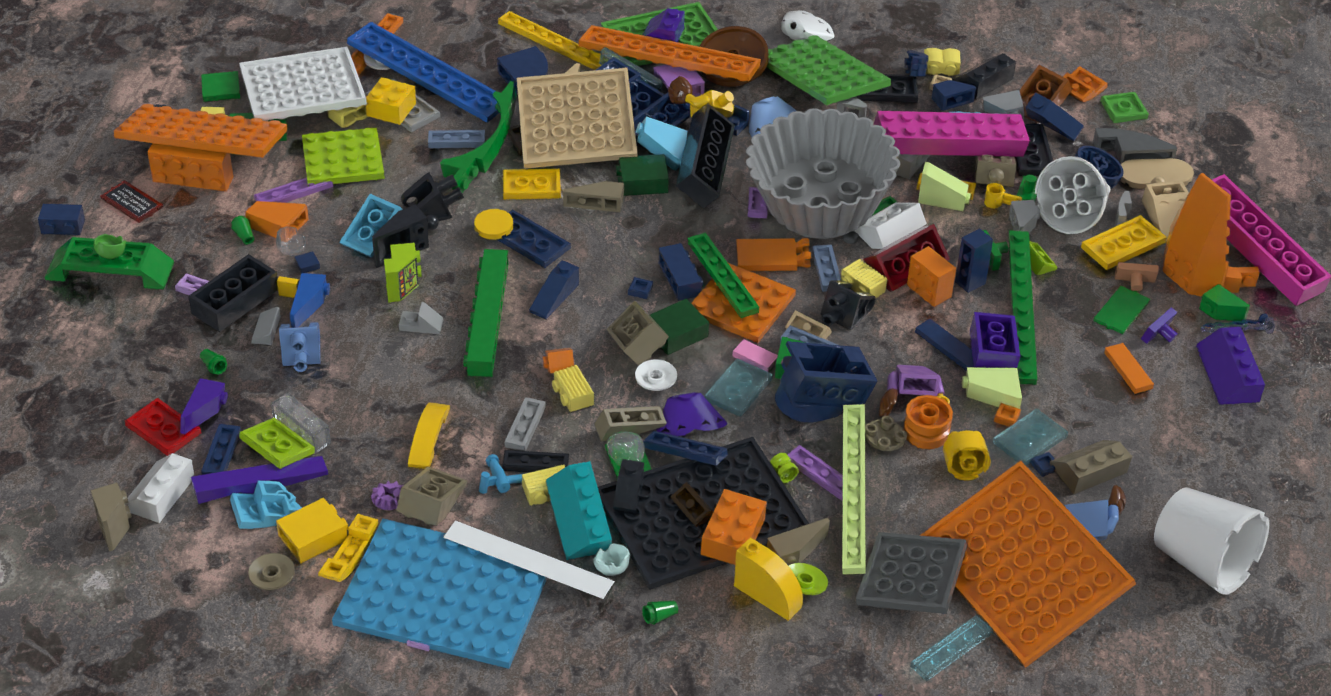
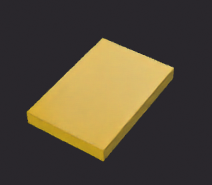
M559 168L503 170V200L561 198Z

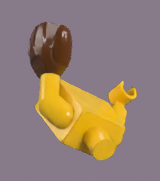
M679 76L671 82L668 89L670 101L673 104L689 103L691 118L694 113L707 103L726 118L733 115L734 105L732 101L734 97L731 92L721 93L710 90L695 97L692 95V86L686 78Z

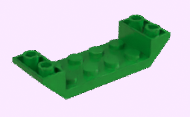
M72 237L56 250L46 272L45 280L65 282L70 270L142 276L144 288L164 290L174 265V260L151 243L126 241L124 252L118 258H103L94 250V239Z

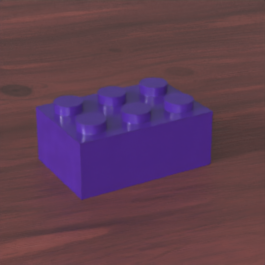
M974 312L970 327L974 368H1017L1020 350L1015 316Z

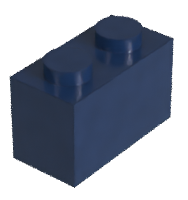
M43 204L38 217L41 234L81 235L85 222L82 205Z

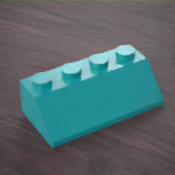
M591 461L568 465L547 478L546 486L566 560L595 555L600 548L602 551L608 550L612 543V538Z

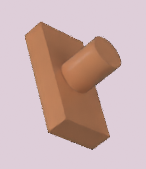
M1118 262L1115 280L1131 281V290L1141 291L1143 289V282L1155 283L1158 275V265Z

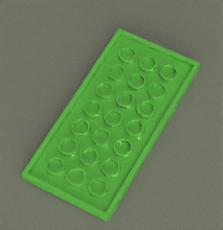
M817 35L809 36L808 39L795 40L791 44H781L774 49H768L769 60L766 66L768 69L826 105L891 86L890 78Z

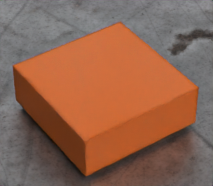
M1001 403L995 414L994 422L1014 428L1021 409Z

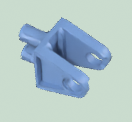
M312 322L309 327L290 328V324H281L279 336L283 366L294 365L296 371L303 372L306 370L307 364H321L319 322Z

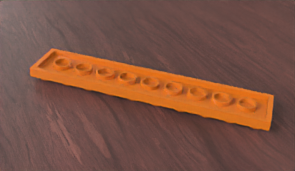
M591 25L579 39V47H584L587 50H599L603 53L618 54L621 57H633L637 60L652 61L655 64H667L671 67H682L689 71L696 70L705 74L720 75L723 78H735L739 81H750L760 67L761 59L594 25Z

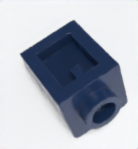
M734 104L733 115L727 118L735 125L733 135L738 136L749 125V110Z

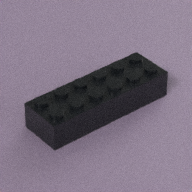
M709 103L692 116L676 186L680 191L687 194L695 203H698L703 208L720 196L735 128L732 122Z

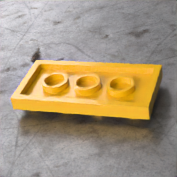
M1140 215L1083 241L1081 248L1103 268L1108 270L1117 266L1118 262H1125L1164 244L1167 237Z

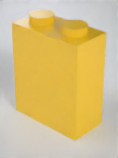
M324 497L276 520L278 536L300 564L343 543L347 537L348 524L346 520L337 515L334 505H329Z

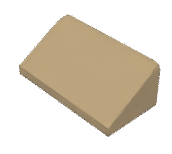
M796 310L785 326L787 329L791 325L823 339H826L832 332L828 326Z

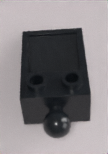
M416 204L398 211L372 236L375 267L384 266V259H391L390 245L415 243L416 251L429 248L428 230H435L438 227V218L434 215L425 216Z

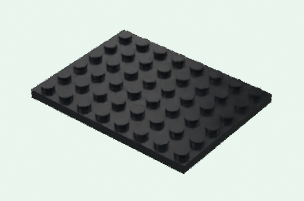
M754 437L722 446L727 448L728 455L717 466L685 458L645 471L635 513L613 509L617 481L598 487L603 509L622 543L629 550L630 557L649 590L727 563L701 555L702 536L709 521L696 527L671 499V496L686 482L693 487L713 512L724 489L767 501L765 520L756 538V541L767 547V539L769 537L809 524Z

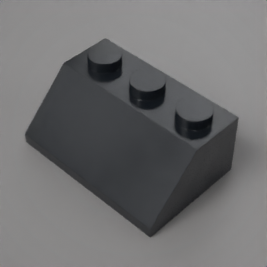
M1002 53L958 75L952 81L974 85L976 87L974 99L977 100L1014 79L1016 61Z

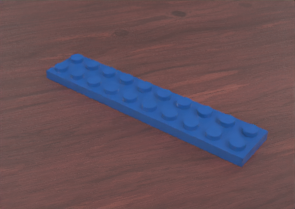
M373 22L368 23L347 38L348 45L488 123L499 114L495 109L497 101L493 98L495 90Z

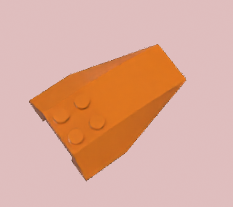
M1204 173L1198 176L1171 223L1162 269L1168 277L1188 294L1203 296L1204 293L1217 284L1222 287L1224 286L1229 263L1226 261V254L1229 253L1226 237L1230 234L1227 221L1230 220L1231 195Z

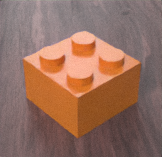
M928 246L911 256L907 286L935 307L952 297L956 267Z

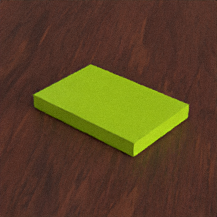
M275 417L239 432V439L279 469L315 453L314 446Z

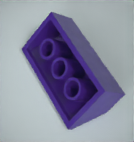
M1241 327L1220 328L1197 343V350L1219 405L1260 402L1265 383Z

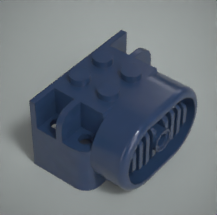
M787 341L786 346L791 356H785L782 359L781 365L785 372L775 393V402L777 407L793 420L805 423L823 421L841 415L843 413V405L865 404L878 381L860 347Z

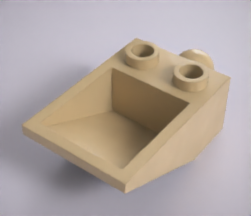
M1157 176L1152 179L1151 184H1146L1141 201L1154 227L1167 237V241L1171 223L1189 192L1183 181L1166 182L1163 177Z

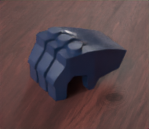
M908 50L909 58L904 60L905 73L909 74V76H925L928 55Z

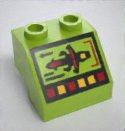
M415 243L390 245L391 259H384L388 303L403 300L419 286L418 278L422 277L421 265L417 266V263H420L421 259L420 251L415 250Z

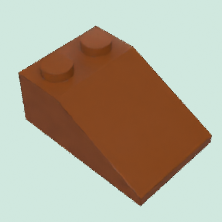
M1038 65L1019 90L1024 106V117L1038 124L1037 121L1027 117L1026 106L1035 93L1060 106L1072 91L1069 80Z

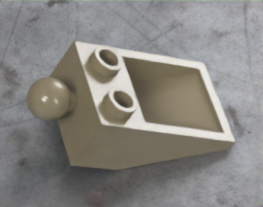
M975 156V183H998L1002 186L1014 187L1015 157Z

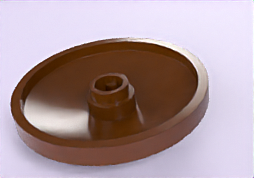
M729 26L718 29L709 34L699 46L761 59L760 67L750 81H739L735 78H723L720 75L701 72L707 80L721 86H740L753 81L762 74L769 60V51L765 39L758 32L747 27Z

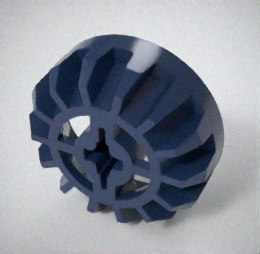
M1082 146L1074 156L1090 162L1103 176L1110 189H1113L1118 184L1124 174L1118 160L1100 148Z

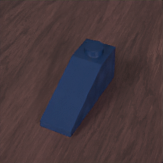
M1038 93L1034 94L1026 106L1027 117L1038 123H1043L1044 126L1072 141L1076 140L1084 128L1083 124L1066 111Z
M561 260L550 272L529 312L547 320L579 285V267Z

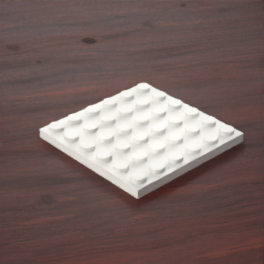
M348 47L239 63L253 117L260 118L262 121L367 105L366 96Z

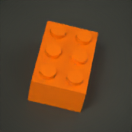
M724 489L702 536L701 555L735 565L736 551L750 537L756 540L765 520L767 501Z

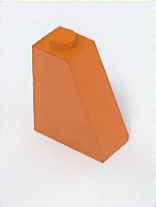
M256 201L245 212L246 218L250 220L251 229L287 242L309 220L307 205L298 203Z

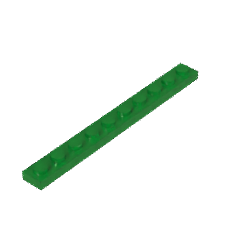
M1009 230L1012 315L1015 316L1020 359L1017 367L1020 384L1036 385L1038 379L1029 231Z

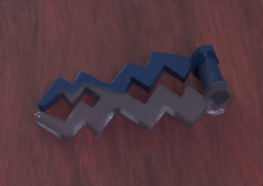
M1267 313L1259 316L1258 320L1243 319L1242 321H1232L1230 323H1206L1201 326V331L1214 333L1220 328L1241 327L1242 331L1248 329L1265 330L1267 334H1273L1275 323L1272 317H1268Z

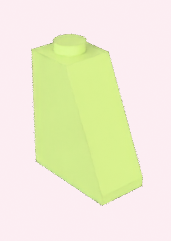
M925 162L918 203L964 211L965 204L969 205L971 193H967L969 185L933 164Z
M967 367L966 376H962V388H966L968 398L996 407L1003 403L1020 409L1022 394L1017 368Z

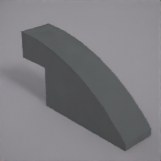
M1095 128L1094 147L1104 151H1114L1120 164L1132 159H1175L1177 147L1159 138L1123 129Z

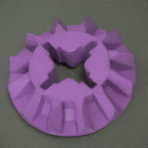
M388 480L386 484L379 483L377 488H373L371 495L373 504L383 510L397 509L401 487L404 485H399L397 481L390 483ZM385 492H388L389 494L393 493V497L390 495H385Z

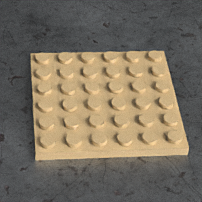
M627 68L517 78L524 169L619 160V157H637Z

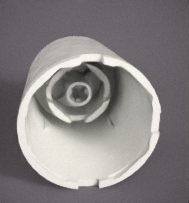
M1186 487L1177 491L1163 508L1155 527L1154 542L1160 550L1219 593L1226 595L1237 590L1250 576V573L1247 571L1253 561H1259L1268 538L1269 518L1265 517V513L1260 510Z

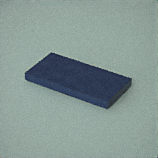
M514 210L508 212L513 218V230L509 235L506 236L505 234L502 238L496 239L543 268H546L571 249V243Z

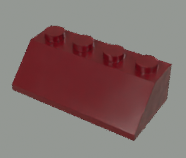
M931 224L911 232L863 260L869 267H872V269H875V271L887 278L886 289L892 292L907 284L910 259L913 254L929 246L947 261L950 258L935 225Z

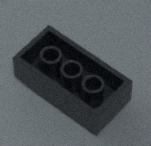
M248 254L188 296L191 314L220 332L278 291L277 271Z

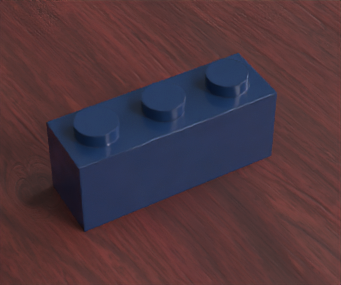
M980 228L961 239L955 283L967 293L986 284L993 239Z
M681 243L660 247L658 263L677 300L681 301L697 297L703 287V279L701 276H698L695 264L691 263L689 252L684 249Z

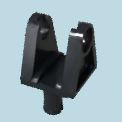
M428 172L401 195V202L406 208L416 204L425 216L434 215L439 221L452 218L448 209L449 205L463 199L464 196L459 187L443 195V192L458 185L453 174L440 181H434L430 172ZM411 197H415V198H416V199H415L413 202H411V203H408V202H407V200H408L409 198H411Z
M831 280L820 313L823 317L821 319L822 323L828 327L837 323L852 330L872 310L876 297L870 293L850 290L852 284L846 281Z

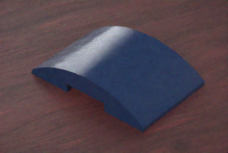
M613 57L596 69L627 68L637 147L643 146L637 142L638 133H636L639 122L642 123L646 116L678 127L691 117L689 103L673 104L668 93L663 94L642 81L639 72Z

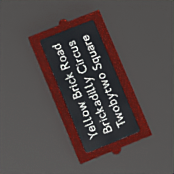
M125 180L115 187H111L109 191L100 196L102 200L138 223L149 216H153L155 212L163 208L162 203Z

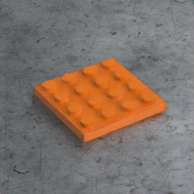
M728 263L758 304L759 313L740 318L713 279L708 282L691 304L710 324L759 343L796 296V289Z

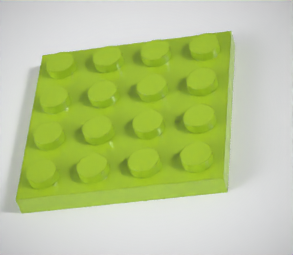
M377 128L349 129L346 131H329L326 133L302 135L308 187L309 183L318 184L328 181L333 182V184L385 179Z

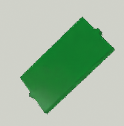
M1120 286L1094 317L1093 321L1105 326L1107 329L1124 334L1150 302V298L1137 293V291Z

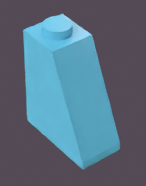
M646 116L643 122H639L637 126V142L654 155L664 154L666 165L676 171L681 166L688 131Z

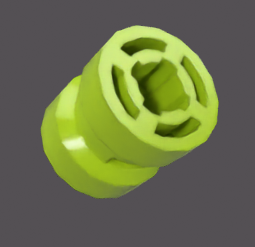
M779 453L770 461L783 483L792 481L799 473L798 467L791 462L790 457L786 453Z

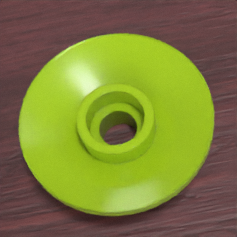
M805 563L789 565L800 584L802 594L818 595L827 589L828 579L817 567Z

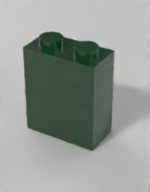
M664 154L619 157V165H616V176H620L617 178L618 183H624V196L668 193L669 178Z
M687 299L650 314L652 319L669 336L665 344L659 348L667 355L709 337V321Z

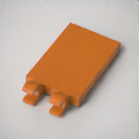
M795 238L736 239L737 266L748 271H797V267H811L810 260H808L811 259V252H809L810 241L808 238H803L798 242H795Z

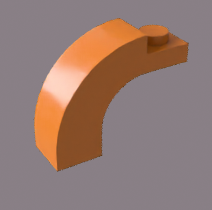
M1228 266L1223 287L1231 293H1239L1240 287H1256L1260 271L1258 267Z

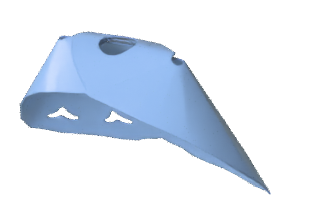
M778 96L755 102L752 105L749 119V133L751 137L761 134L760 131L755 132L757 128L761 129L764 125L773 124L775 118L788 117L791 112L797 110Z

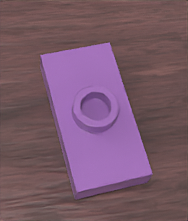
M749 187L748 217L767 218V205L756 187Z

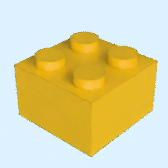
M381 77L366 96V115L400 125L416 104L415 86Z

